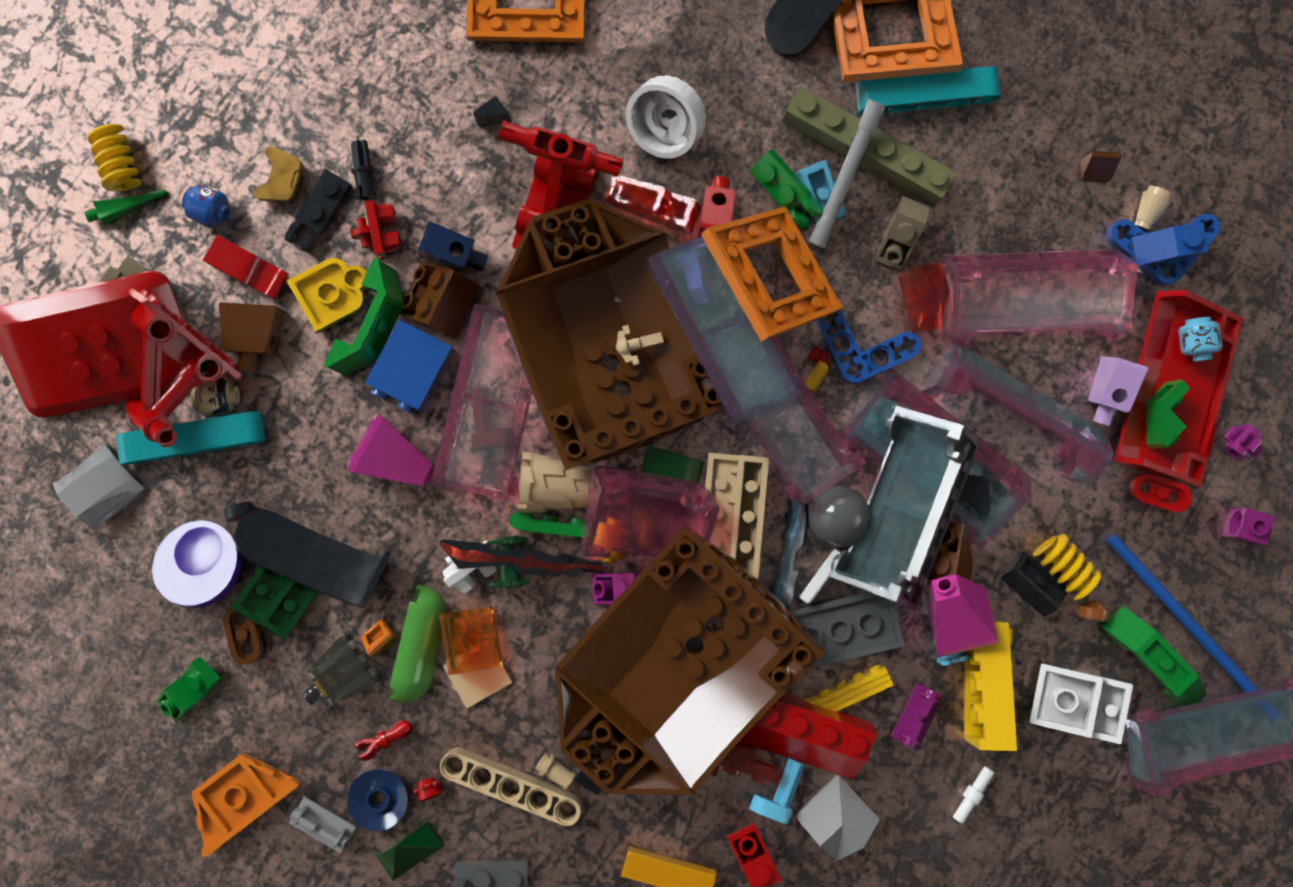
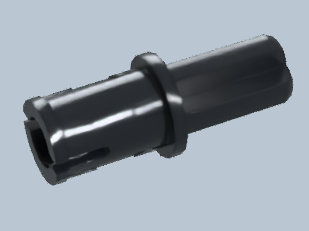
M354 140L351 143L354 166L351 169V174L354 175L356 182L357 200L375 199L376 194L372 174L375 172V169L371 167L368 142L366 140Z

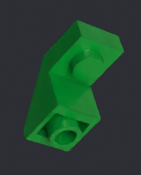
M1183 380L1165 382L1146 402V442L1150 449L1173 446L1180 439L1179 434L1187 427L1172 411L1183 402L1182 396L1190 389Z
M199 656L190 663L180 678L162 691L156 702L159 704L161 712L165 716L171 717L177 723L212 691L220 677Z

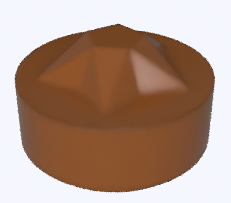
M1090 600L1085 604H1079L1078 615L1089 620L1107 621L1109 620L1111 609L1104 607L1100 601Z

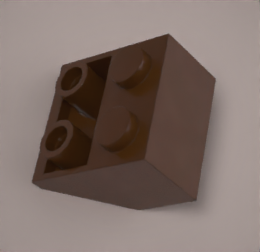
M422 261L414 272L413 281L408 292L403 296L404 306L400 316L455 339L480 285L455 270Z

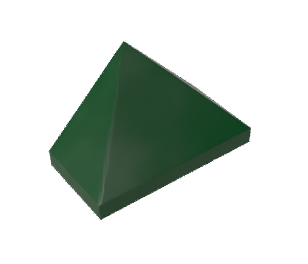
M427 820L379 852L376 856L393 881L441 849L444 845Z

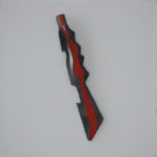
M445 539L440 541V546L458 569L512 565L518 574L533 570L540 576L547 573L553 577L563 574L575 577L583 572L601 574L603 570V563L600 561H589L583 557L558 552V556H552L543 551L514 547L511 552L490 550L491 544Z

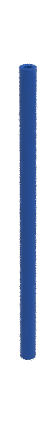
M1116 534L1111 535L1106 540L1111 548L1270 720L1275 719L1280 714L1275 706Z

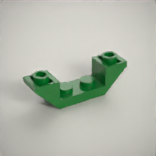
M373 258L361 285L374 291L376 295L352 345L335 339L323 365L345 376L378 359L404 306L396 270L376 258Z
M1121 606L1109 620L1100 626L1120 648L1131 651L1166 688L1163 693L1183 715H1187L1207 696L1200 676L1155 629L1124 606Z

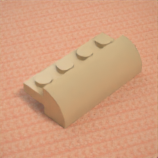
M708 453L701 536L734 558L750 574L758 579L769 458Z

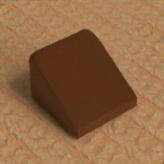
M1092 151L1081 160V180L1109 182L1121 160V153Z

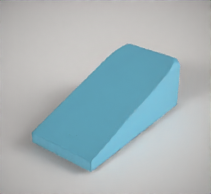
M821 160L796 171L795 174L812 192V197L824 210L835 182L827 161ZM843 204L836 220L847 216Z

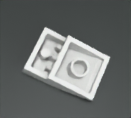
M1041 663L1029 723L1088 738L1122 744L1133 684Z

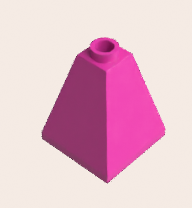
M375 413L347 463V469L355 473L419 486L422 483L428 485L436 471L432 467L433 464L378 413Z
M957 574L931 580L926 605L938 657L999 643L985 587Z

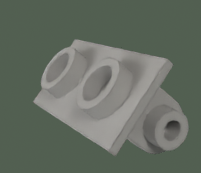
M305 796L298 808L296 807L292 812L289 822L290 825L340 854L356 828L354 824Z

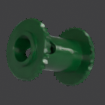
M518 535L495 537V540H487L486 543L496 544L497 551L511 552L514 547H520V542H528L529 540L527 537L519 538ZM497 556V562H511L521 567V558ZM512 565L497 566L498 581L489 582V586L499 587V589L516 588L530 584L532 581L531 579H522V574H518Z

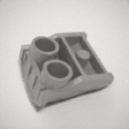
M106 444L97 449L72 472L53 483L57 496L78 519L92 529L98 528L109 518L126 508L147 489L123 465H119V460L111 451L112 448Z

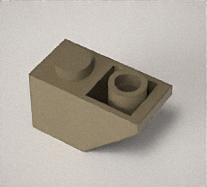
M902 196L887 227L875 261L902 271L926 226L930 207Z

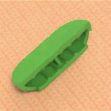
M418 584L415 588L414 602L409 603L392 673L390 689L393 690L389 701L396 703L415 701L422 697L430 688L447 621V608L441 595L434 589Z

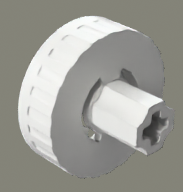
M668 75L649 79L630 97L626 108V122L633 139L646 152L660 158H676L685 154L702 136L706 125L705 108L700 96L685 81ZM656 105H657L656 111H655V112H656V117H657L658 121H659L663 126L667 127L668 129L662 127V126L658 123V121L656 120V118H655V116H654V107H655Z

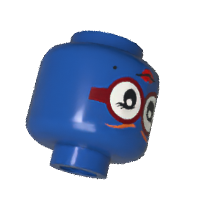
M197 184L194 187L188 188L183 195L182 207L186 217L201 225L212 228L220 222H225L229 217L230 207L228 206L227 196L206 184Z

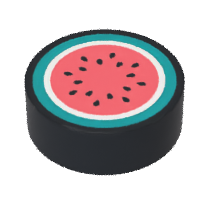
M247 501L225 508L223 514L226 522L240 521L244 515L255 510L254 504Z

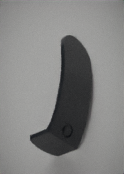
M777 0L765 20L764 32L768 43L775 51L784 55H795L804 51L813 42L843 0Z
M254 510L244 515L238 522L234 534L237 549L250 562L307 588L364 608L391 555L390 552L385 551L383 557L356 549L269 510Z

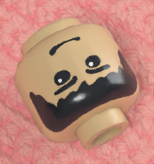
M221 377L211 383L203 381L199 387L193 388L191 391V401L193 408L204 417L224 416L233 412L235 404H238L240 401V394L237 386H232L229 379Z

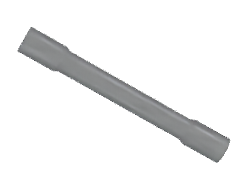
M869 99L823 214L818 218L809 240L811 243L820 247H826L835 226L837 215L870 138L876 131L885 110V105Z

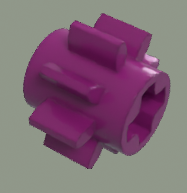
M1244 424L1242 427L1237 425L1236 428L1232 426L1223 436L1227 440L1224 446L1225 451L1240 461H1244L1245 458L1250 460L1251 457L1256 459L1265 449L1260 445L1263 439L1261 432L1248 424Z

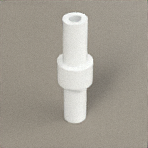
M984 766L973 785H968L963 793L965 798L953 816L955 820L964 824L975 804L979 806L985 796L983 792L995 774L993 771Z

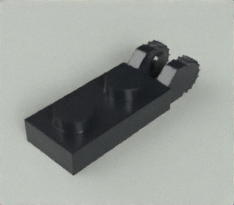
M324 169L294 218L296 220L291 223L285 233V241L291 244L294 243L304 226H307L311 230L307 232L302 240L300 249L308 253L319 236H323L353 186L329 170Z

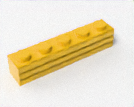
M875 665L869 668L870 671L865 674L862 672L852 676L853 679L850 681H839L835 684L836 687L830 690L829 688H824L818 692L819 695L815 697L810 695L803 699L811 704L837 712L892 687L894 684L887 669L883 665Z

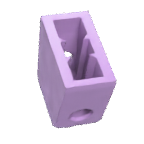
M1101 356L1088 398L1089 402L1099 404L1093 421L1111 427L1117 410L1128 413L1132 408L1149 367L1121 358Z

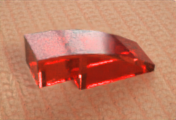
M619 175L618 178L612 176L604 197L606 203L688 234L693 233L702 209L696 199L669 192L667 188L622 175Z

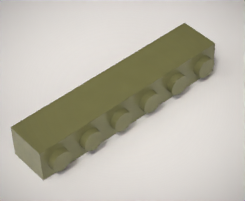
M800 86L786 110L782 122L846 157L857 133L860 118ZM878 128L872 134L859 164L933 207L942 200L957 172Z

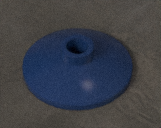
M385 769L368 770L359 775L351 784L347 795L348 810L353 820L365 829L371 831L389 829L402 819L407 810L408 792L406 786L391 771ZM378 792L383 793L385 801L378 802L375 799V794Z

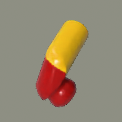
M815 346L808 355L809 361L814 362L815 365L804 385L808 389L817 392L829 371V354L825 349L821 350Z

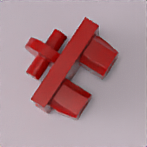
M373 200L366 201L364 203L369 226H367L366 218H358V228L350 231L351 237L356 240L361 239L362 248H370L369 238H372L374 254L379 255L380 260L388 259V253L403 248L398 231L384 233L383 224L397 222L395 207L392 204L377 205Z

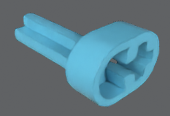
M788 758L773 800L754 793L749 809L788 825L793 812L790 805L805 765Z

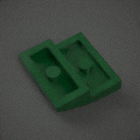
M647 445L632 503L690 518L704 461Z
M259 566L230 608L263 629L285 640L317 591Z

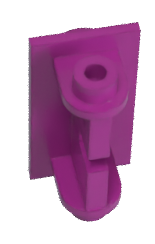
M916 682L891 737L912 749L919 750L944 696Z

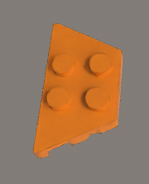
M247 753L240 754L191 792L193 805L197 810V829L201 830L204 847L201 849L203 857L206 858L296 789L302 782Z

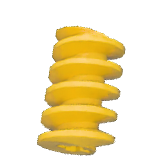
M105 124L93 129L87 135L88 142L91 144V152L95 156V165L98 166V175L102 178L100 181L104 189L110 191H127L142 185L140 179H131L138 174L137 168H128L135 163L133 157L125 156L130 154L132 150L130 146L122 145L128 141V137L124 134H118L125 130V127L120 124Z
M1065 534L1053 536L1043 542L1032 555L1037 557L1044 554L1045 557L1041 565L1045 566L1052 563L1053 566L1049 573L1053 575L1060 572L1061 575L1057 582L1061 584L1069 581L1065 591L1069 593L1077 590L1078 592L1073 600H1079L1088 595L1097 586L1102 574L1098 570H1093V564L1090 561H1084L1085 555L1082 552H1076L1077 546L1074 543H1068L1069 538Z

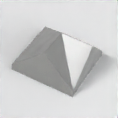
M838 774L795 814V817L817 844L836 861L863 849L880 820Z

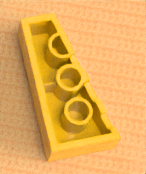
M994 620L999 643L965 651L969 653L970 659L964 662V740L979 750L1017 751L1012 678L1013 663L1010 647L1013 643V631L1009 628L1008 622Z

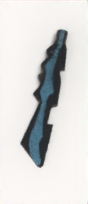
M807 457L804 459L800 476L793 483L794 493L788 500L789 511L785 513L787 526L780 536L786 548L769 589L790 612L799 576V571H794L798 550L805 546L808 528L809 504L813 502L815 488L814 469L816 459Z

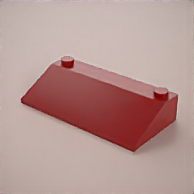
M1188 290L1157 291L1139 360L1140 365L1149 368L1131 410L1125 415L1114 458L1115 463L1191 486H1202L1243 317ZM1211 317V321L1217 322L1220 325L1222 349L1219 352L1212 353L1213 359L1193 362V356H1185L1181 353L1178 330L1185 325V320ZM1183 380L1190 389L1182 396L1183 402L1172 411L1187 427L1179 434L1180 439L1173 446L1150 449L1146 442V402L1165 382Z

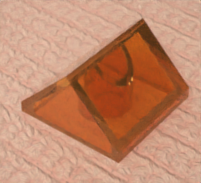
M493 607L439 614L449 675H462L503 666Z

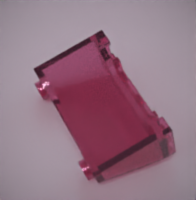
M606 466L593 467L589 483L581 552L583 556L592 561H602L610 557L612 550L656 557L685 525L710 541L720 506L710 491L697 482Z

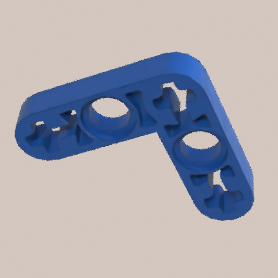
M1203 214L1194 218L1189 224L1203 222L1208 225L1206 228L1207 232L1205 233L1208 247L1218 235L1220 223L1215 216ZM1122 219L1109 226L1106 231V239L1115 250L1134 264L1131 247L1130 249L1127 247L1130 245V238L1146 233L1130 220ZM1124 228L1126 230L1124 234L1126 238L1120 240L1117 237L1119 234L1118 230ZM1198 257L1190 260L1162 263L1154 267L1149 265L1137 268L1159 286H1168L1177 282ZM1169 266L1171 268L1169 271L1171 276L1165 278L1162 275L1164 273L1163 268Z
M841 310L835 313L836 317L832 320L835 329L841 325L843 330H838L831 336L827 334V332L832 330L828 321L822 322L821 319L815 321L816 327L840 377L848 384H857L913 358L921 350L922 344L918 335L913 332H903L861 352ZM843 336L848 340L849 348L847 351L839 352L834 348L833 340L835 337ZM903 338L907 342H913L914 346L910 348L911 353L908 350H903L894 355L892 349L902 345ZM882 350L886 352L888 362L885 366H878L873 362L872 357L875 351ZM851 352H854L855 356L851 357L850 360L854 367L860 366L861 371L857 373L859 378H856L854 375L849 376L847 374V370L850 368L848 361L845 360L841 363L839 358L846 357Z

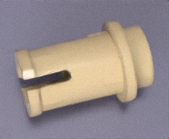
M545 753L535 767L539 771L538 775H545L560 785L562 789L566 790L574 779L575 773L554 760L555 756L553 754L549 756Z

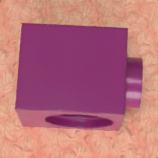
M1230 508L1222 536L1248 545L1267 546L1276 517L1249 508Z

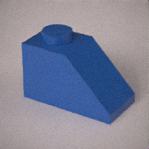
M1203 222L1173 226L1130 238L1134 267L1190 260L1208 252Z

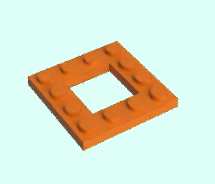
M467 0L466 37L468 41L584 43L585 0H555V9L498 8V0Z
M843 0L832 14L842 82L960 72L963 61L951 1L917 0L925 42L869 47L862 4L905 0Z
M785 206L712 226L701 233L709 251L712 253L724 278L727 280L761 342L833 315L843 309ZM772 243L775 244L796 285L801 290L800 293L775 302L772 301L745 253L746 251Z

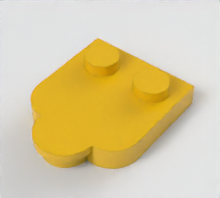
M337 258L327 259L286 280L317 334L358 313L364 305L363 293L368 289L361 285L367 271L360 266L347 267L342 260Z

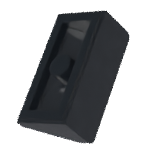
M1025 551L1019 554L1001 576V580L1043 617L1057 611L1067 595L1066 587L1059 584L1056 578Z

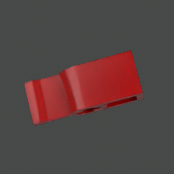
M216 235L202 260L273 299H276L289 275L284 270L219 235Z

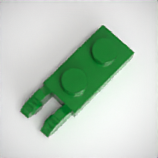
M773 149L769 150L750 169L752 175L781 207L785 206L793 221L799 228L806 230L811 225L810 219L799 208L801 203L814 218H819L823 214L822 207L812 197V192Z
M515 512L508 519L510 526L513 529L516 528V530L591 538L594 526H587L588 520L570 518L569 524L558 522V516L541 514L540 520H536L531 513Z

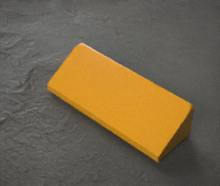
M632 846L628 847L621 877L657 887H713L717 876L715 869Z

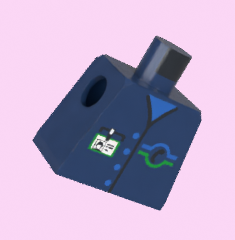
M431 221L427 224L418 248L419 258L460 273H464L466 266L483 272L489 255L473 249L475 240ZM457 248L460 249L463 252V254L460 256H454L450 253V251L452 249Z

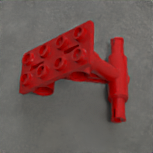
M504 120L501 124L503 130H499L498 140L524 147V151H527L528 154L537 156L534 166V179L526 203L521 206L517 216L516 234L512 243L513 249L517 250L531 217L590 199L598 171L618 178L624 158L598 151V147H595L594 144L569 137L565 134L556 133L537 126H531L528 129Z
M131 288L127 293L140 302L131 314V324L143 335L141 401L139 398L129 399L125 403V411L128 414L129 421L134 426L140 428L143 435L149 441L160 443L162 447H169L175 443L177 434L172 430V424L168 417L195 386L199 387L203 381L215 382L225 372H228L238 380L243 375L235 370L238 364L218 350L203 335L192 329V326L181 317L175 315L169 309L163 312L167 306L155 296L149 294L144 289L138 293ZM163 350L180 365L176 369L178 373L160 392Z

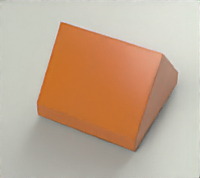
M384 618L380 619L360 636L367 654L371 657L380 656L400 639L399 635Z

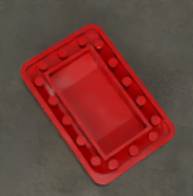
M149 270L0 305V353L27 410L37 417H49L141 397L143 335L132 326L130 320L133 310L140 302L127 292L131 288L138 293L144 289L167 306L163 312L169 309L184 320L171 283L166 275L156 270ZM163 350L160 392L178 373L176 369L180 365Z

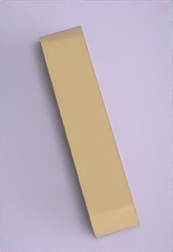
M452 748L440 762L441 774L450 781L563 826L573 825L580 818L582 802L580 797L574 792L564 790L559 786L464 748ZM449 758H459L462 761L463 768L461 770H453L449 766ZM480 768L487 769L491 774V780L486 782L479 780L476 770ZM506 780L516 781L520 788L519 791L514 793L507 791L504 787V782ZM542 791L547 795L548 801L543 804L536 803L532 799V793ZM566 802L572 803L576 808V812L566 815L560 810V805Z

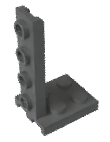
M456 860L455 879L451 887H528V860Z

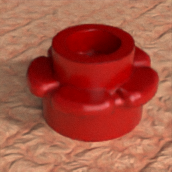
M434 777L417 782L418 789H415L413 794H417L419 802L440 796L442 794L440 787L442 782H435Z

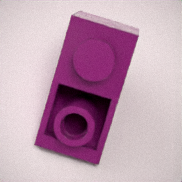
M642 571L592 574L593 604H612Z

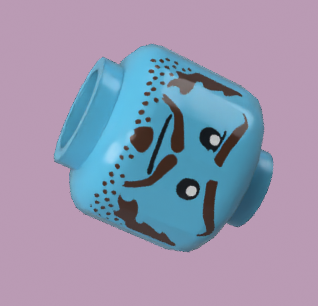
M1211 317L1185 320V325L1178 330L1181 353L1185 356H1193V362L1213 359L1212 353L1219 352L1222 349L1220 325L1217 322L1211 321Z

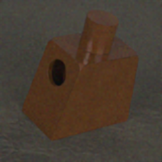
M219 302L223 350L239 355L238 371L256 372L257 356L271 357L274 355L284 317V310L272 305Z

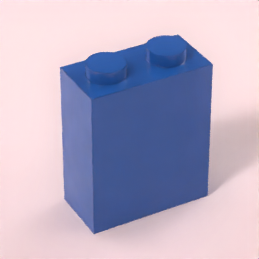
M398 320L365 383L373 387L371 393L386 401L390 395L399 400L398 407L411 414L414 413L415 409L424 412L456 350L431 335Z

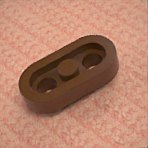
M229 608L223 616V625L230 654L234 661L242 665L256 662L264 651L259 626L247 618L243 625L238 622L239 613ZM246 643H250L253 647L251 654L245 651Z

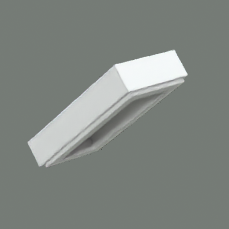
M832 550L798 597L806 604L813 601L830 577L832 560L837 554H840L838 550Z

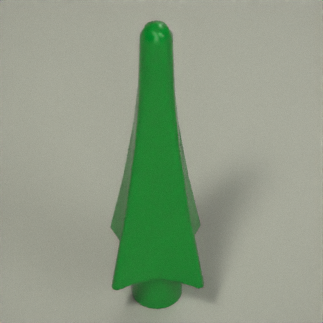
M158 190L141 195L92 201L95 208L84 211L89 223L101 220L104 225H107L140 206L165 197L167 191Z

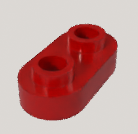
M1139 474L1131 480L1129 485V491L1134 500L1164 511L1182 512L1188 509L1192 502V493L1186 485L1155 474ZM1143 483L1146 484L1148 488L1145 494L1142 493L1140 489ZM1171 492H1173L1176 496V499L1173 503L1169 500V495Z

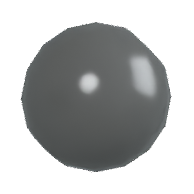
M834 486L821 491L810 504L808 512L809 527L815 537L820 542L834 548L849 547L854 542L860 541L868 531L871 520L870 510L863 496L856 490L846 486Z

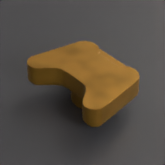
M268 146L265 149V155L271 161V172L267 183L254 190V196L260 201L292 202L300 185L303 164L297 157L273 146Z

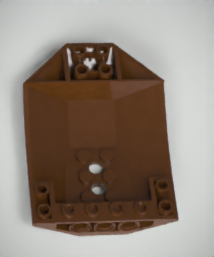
M590 199L531 217L499 286L497 296L526 378L565 471L614 458L659 441L732 406L689 306L668 245L666 232ZM615 297H618L621 302L614 301ZM626 325L629 326L630 335L625 336L626 340L661 332L664 344L630 352L631 356L637 355L639 365L633 366L632 362L625 363L622 356L616 350L617 334L619 331H623L622 326ZM607 356H614L619 360L620 366L615 371H609L603 366V359ZM618 384H625L630 389V395L625 398L619 397L615 393L614 387Z
M685 525L606 609L555 667L561 752L607 794L694 795L695 791L735 745L825 652L783 603L740 563ZM711 617H718L723 621L724 627L718 631L709 628L707 620ZM690 638H698L702 641L704 648L699 653H692L687 649L686 642Z

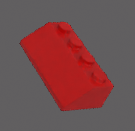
M785 693L746 733L740 742L854 779L867 762L876 737V731L872 722L840 711L835 712Z

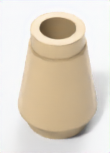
M1152 185L1148 187L1147 191H1143L1135 225L1143 231L1151 232L1152 228L1171 204L1169 199L1172 193Z

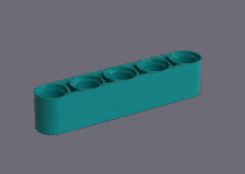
M994 66L961 69L960 72L862 80L855 83L858 113L860 115H863L869 99L885 105L883 114L986 104L1001 98L998 68Z
M260 411L172 424V430L176 432L177 439L169 447H162L160 443L149 441L143 435L142 430L115 435L119 465L138 464L266 442L262 412Z

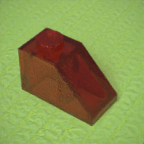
M943 263L916 266L898 277L912 333L937 330L941 326L950 293Z

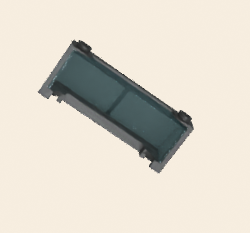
M896 406L894 413L888 417L886 422V430L891 438V442L867 501L871 517L868 531L861 540L851 544L848 551L844 550L833 558L830 577L916 612L981 442L964 425Z

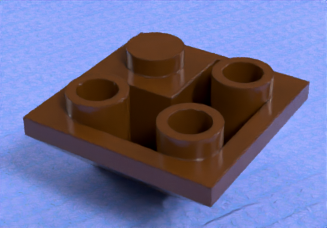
M908 519L900 573L901 571L907 573L926 523L924 520ZM950 522L927 585L931 584V580L954 574L971 581L973 556L965 523Z

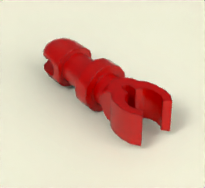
M402 720L394 724V728L386 732L384 730L378 732L376 738L360 740L354 747L359 751H362L365 747H368L364 754H359L358 758L362 761H369L375 757L382 747L387 749L391 746V742L409 736L413 730L411 723L407 720Z

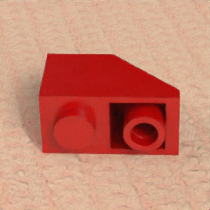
M755 823L727 835L728 841L750 887H769L781 881L777 867Z

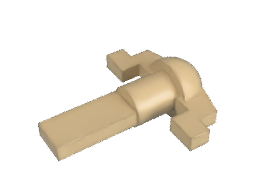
M626 325L622 326L623 331H619L617 334L616 350L622 356L625 363L632 362L633 366L639 365L637 355L631 356L630 352L664 344L661 332L626 340L625 336L630 335L629 326Z

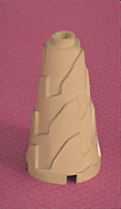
M532 452L522 453V459L529 460V462L521 461L517 512L604 508V506L627 505L628 500L633 501L635 483H630L629 477L607 473V470L583 466L565 471L561 460L551 459L550 456Z

